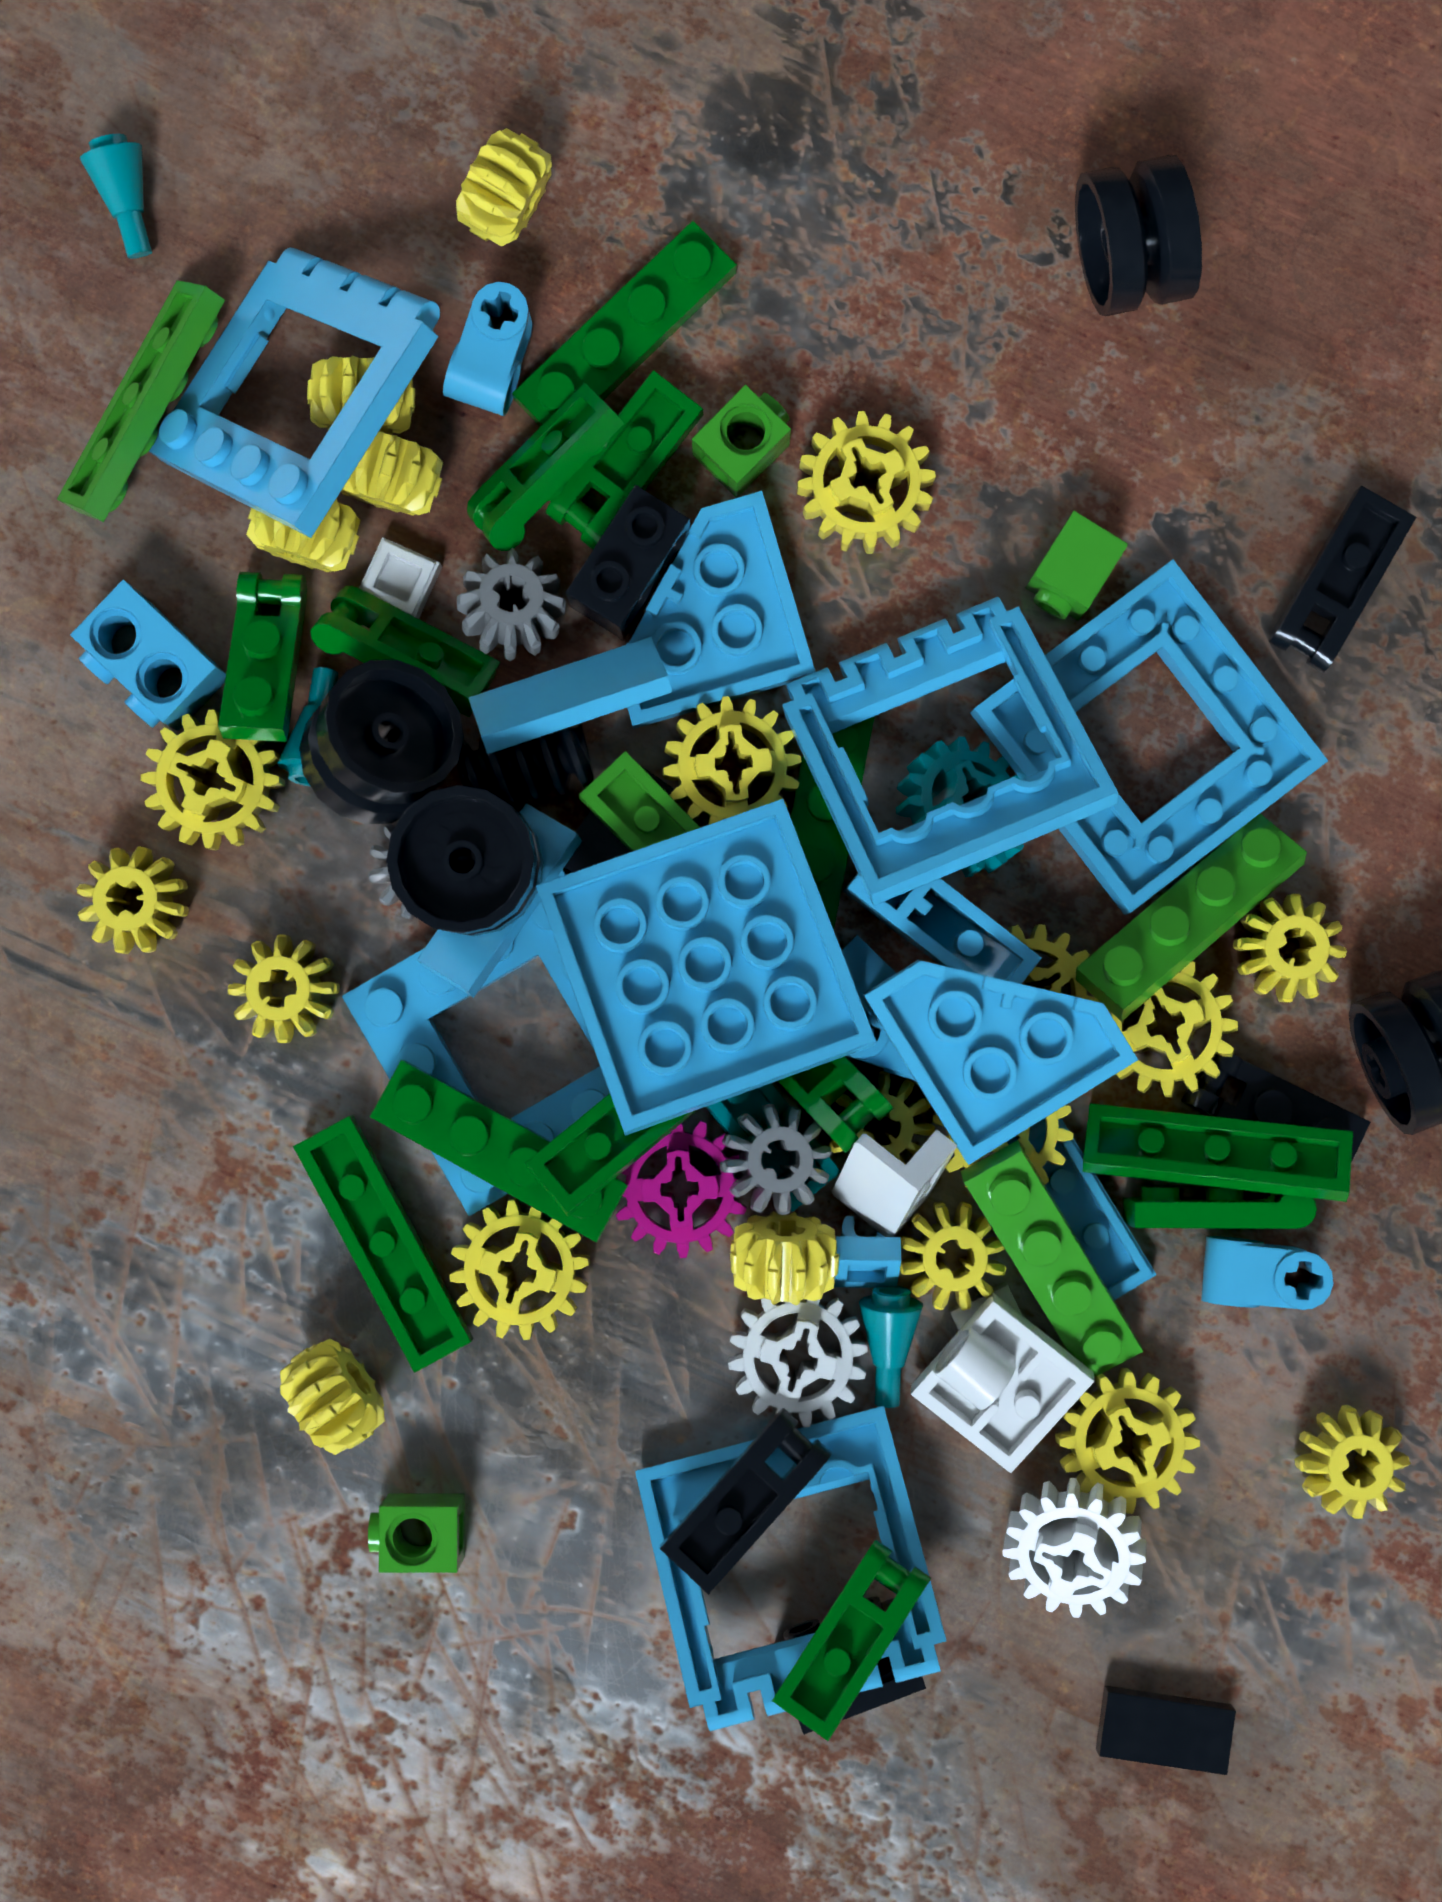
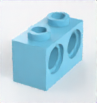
M124 579L70 634L86 650L78 659L105 684L108 685L116 678L132 693L124 701L125 704L152 728L161 721L179 731L183 727L182 716L185 714L193 716L225 683L226 673L141 592ZM134 625L136 639L133 646L124 653L114 654L112 639L116 631L123 626ZM170 668H180L182 673L181 687L172 696L161 698L157 691L159 677Z

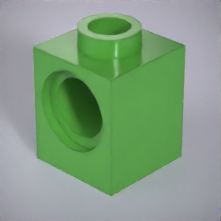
M745 384L692 438V455L725 488L738 498L789 447L791 428L787 423L790 421V417L785 409L768 393L764 392L758 397ZM740 426H750L760 432L763 440L753 449L742 450L733 446L728 436L734 429Z
M1073 511L1025 588L1036 595L1033 599L1034 603L1046 613L1065 620L1069 615L1079 621L1091 606L1127 548L1128 543L1076 511Z
M389 1493L379 1506V1512H371L368 1525L369 1552H379V1573H457L465 1558V1493ZM412 1518L423 1521L430 1528L432 1542L424 1546L410 1544L401 1533V1522Z

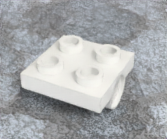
M993 1292L911 1384V1395L1008 1472L1012 1473L1095 1380L1091 1369Z

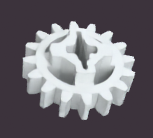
M835 1297L826 1306L819 1304L820 1299L816 1301L803 1299L798 1305L781 1301L773 1305L771 1300L763 1298L761 1303L764 1310L759 1315L749 1309H743L741 1318L749 1329L747 1333L735 1331L731 1332L730 1343L743 1349V1354L728 1358L729 1370L745 1371L746 1375L736 1384V1391L739 1395L755 1391L757 1396L752 1405L754 1413L759 1415L769 1405L776 1408V1414L782 1408H785L789 1413H799L800 1421L803 1427L806 1428L811 1425V1411L820 1409L829 1420L836 1417L832 1401L837 1396L849 1403L854 1401V1393L847 1385L849 1378L855 1380L865 1379L866 1371L865 1368L853 1362V1357L867 1353L868 1349L865 1341L850 1340L849 1335L860 1327L856 1316L843 1320L838 1318L843 1307L841 1299ZM795 1313L793 1323L777 1333L762 1332L775 1319ZM820 1319L836 1334L841 1353L835 1352L834 1349L823 1347L817 1336ZM806 1328L805 1338L808 1354L814 1357L813 1361H801L798 1370L795 1369L793 1378L790 1381L787 1356L782 1354L781 1351L782 1349L793 1350L797 1341H801L803 1330ZM754 1357L759 1358L761 1362L772 1365L778 1376L776 1390L770 1388L762 1380L756 1369ZM819 1378L830 1380L820 1391L801 1397L803 1387Z
M1077 1478L1069 1479L1067 1491L1058 1492L1050 1481L1044 1482L1041 1500L1026 1492L1021 1498L1020 1511H1011L1009 1514L1003 1546V1556L1010 1558L1008 1575L1011 1580L1026 1578L1023 1595L1027 1599L1033 1598L1040 1593L1047 1596L1046 1610L1049 1612H1053L1062 1602L1069 1604L1073 1617H1080L1083 1604H1091L1094 1610L1102 1615L1106 1613L1107 1597L1111 1596L1114 1600L1124 1604L1128 1601L1129 1584L1140 1586L1142 1581L1143 1563L1146 1562V1539L1141 1538L1142 1521L1139 1516L1125 1517L1127 1500L1124 1497L1120 1496L1109 1503L1103 1500L1104 1485L1098 1482L1089 1493L1080 1492Z

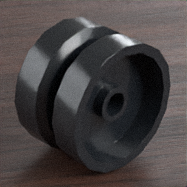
M1166 155L1137 161L1130 179L1127 178L1119 167H1109L1080 174L1075 194L1078 249L1085 283L1092 303L1099 315L1106 317L1135 311L1140 306L1145 292L1155 303L1161 305L1194 298L1199 290L1202 273L1200 223L1191 182L1185 166L1177 155Z
M369 660L347 670L331 688L321 705L305 724L299 747L303 774L317 798L339 816L363 824H389L398 821L406 808L430 791H434L459 761L464 734L460 712L446 688L425 670L399 660Z
M461 785L430 791L406 808L391 832L386 859L392 890L411 915L434 929L469 936L500 931L524 915L538 893L536 885L540 884L544 864L538 836L522 813L488 790ZM473 852L475 855L474 867L469 872L462 873L463 870L454 866L457 855L459 853L469 855Z
M1442 970L1406 982L1401 999L1390 991L1380 992L1352 1003L1349 1011L1350 1032L1365 1077L1380 1106L1391 1122L1404 1134L1414 1135L1442 1124Z

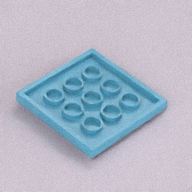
M784 799L536 885L625 1136L867 1049L876 1043Z

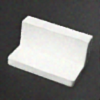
M936 1129L905 1165L870 1136L862 1134L854 1143L833 1187L832 1194L884 1237H895L927 1200L957 1145Z

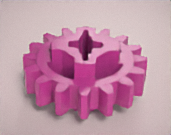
M700 1120L693 1133L684 1132L682 1122L622 1172V1174L626 1175V1183L629 1184L623 1197H626L627 1205L623 1206L616 1213L618 1221L634 1217L638 1224L631 1238L636 1242L647 1233L655 1237L653 1244V1253L660 1255L665 1249L667 1242L676 1243L679 1257L687 1258L689 1242L697 1240L700 1246L706 1252L713 1250L712 1237L710 1235L713 1231L717 1230L727 1237L734 1233L730 1222L726 1219L729 1213L745 1215L746 1205L734 1199V1196L729 1191L732 1184L740 1177H734L733 1173L722 1171L721 1173L704 1172L691 1160L690 1145L710 1155L719 1169L720 1162L726 1159H739V1154L726 1157L722 1152L726 1147L722 1143L726 1135L725 1133L719 1135L713 1141L705 1138L707 1131V1122ZM667 1146V1163L656 1175L638 1177L641 1167L647 1158L655 1151ZM676 1157L681 1158L682 1170H685L687 1181L698 1182L699 1190L689 1192L687 1203L684 1205V1216L679 1215V1203H675L674 1193L663 1192L662 1183L671 1182L674 1171L677 1168ZM722 1197L716 1212L707 1221L694 1227L693 1213L705 1199ZM640 1201L656 1202L669 1214L671 1228L654 1221L646 1213Z

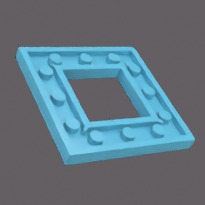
M1174 559L1045 655L1074 711L1077 712L1154 653H1157L1233 751V753L1142 822L1139 821L1118 793L1117 805L1059 828V831L1124 915L1134 911L1328 762L1325 755ZM1014 678L970 712L1020 780L1048 769L1049 762L1057 759L1046 737L1039 731L1014 683Z
M564 870L561 871L557 878L566 875ZM540 901L479 991L535 958L540 957L593 1048L542 902ZM424 948L342 996L389 1079H391L400 1061L404 1060L478 1100L432 1021L434 1017L469 998L470 995L426 969L418 962L417 958ZM597 1067L510 1119L552 1141L610 1094L601 1067ZM432 1152L468 1216L473 1215L508 1194Z

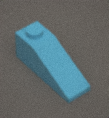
M858 873L843 891L939 965L1022 984L1042 959V957L941 878L873 906Z

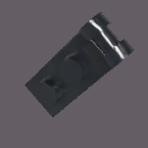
M1361 485L1354 491L1289 606L1272 630L1268 642L1284 651L1288 647L1295 649L1308 657L1306 664L1324 673L1338 655L1417 517ZM1311 610L1330 621L1322 635L1303 625Z
M1216 1054L1213 1061L1217 1065L1220 1075L1215 1079L1202 1071L1198 1079L1199 1091L1192 1093L1187 1088L1181 1099V1102L1213 1117L1353 1131L1351 1163L1371 1123L1354 1113L1244 1061L1234 1054L1232 1057ZM1228 1076L1241 1082L1232 1104L1218 1097Z
M782 1408L769 1421L756 1439L660 1545V1550L708 1595L832 1455V1452L818 1439L811 1443L797 1430L795 1426L798 1421L785 1408ZM777 1447L794 1462L783 1478L765 1462Z

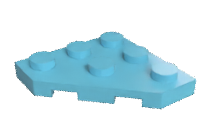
M762 491L701 508L689 529V534L672 565L670 564L646 607L642 620L627 644L648 637L652 638L668 674L672 692L627 707L633 729L694 712L697 705L704 703L707 707L720 704L722 697L729 696L732 701L786 685L816 672Z
M922 960L913 962L862 994L968 1165L1138 1061V1058L1104 1003Z

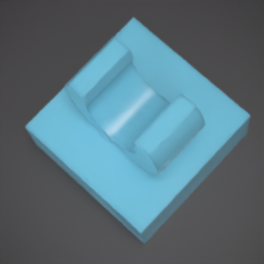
M846 1216L843 1220L841 1236H836L837 1254H839V1273L835 1276L834 1287L875 1288L878 1286H897L901 1267V1237H884L878 1231L875 1237H859L854 1231V1216Z

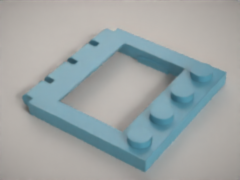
M287 248L276 263L267 262L174 410L162 421L159 434L149 452L165 464L312 538L439 337L432 331L440 318L438 304L299 249ZM286 308L381 347L311 459L219 416L232 393L236 394L269 342L267 340L268 336Z
M999 597L992 598L956 613V619L960 627V631L953 633L948 621L944 618L898 637V644L902 655L894 658L888 644L884 643L840 661L839 666L844 677L840 681L835 682L829 668L826 667L786 684L792 701L782 704L785 718L873 906L1118 804V791L1019 606L1006 611ZM1006 662L1014 677V683L1039 731L1046 737L1057 759L1049 762L1048 769L1019 780L1016 777H1012L990 786L986 795L962 805H957L954 802L928 812L926 820L899 831L889 828L879 833L866 807L869 805V801L844 747L838 748L832 734Z
M884 1406L812 1424L810 1427L797 1428L811 1443L818 1439L832 1452V1455L794 1499L870 1480L871 1491L874 1494L878 1508L877 1511H874V1516L881 1543L892 1550L889 1557L910 1572L914 1567H917L929 1576ZM754 1440L635 1471L689 1707L703 1705L709 1731L755 1720L750 1692L758 1690L761 1691L767 1716L786 1712L772 1702V1699L815 1634L812 1633L715 1659L707 1625H710L702 1588L660 1550L661 1543ZM778 1447L765 1461L782 1478L794 1464ZM931 1581L881 1657L889 1656L896 1683L941 1672L934 1645L946 1642V1637ZM878 1664L860 1692L883 1687Z

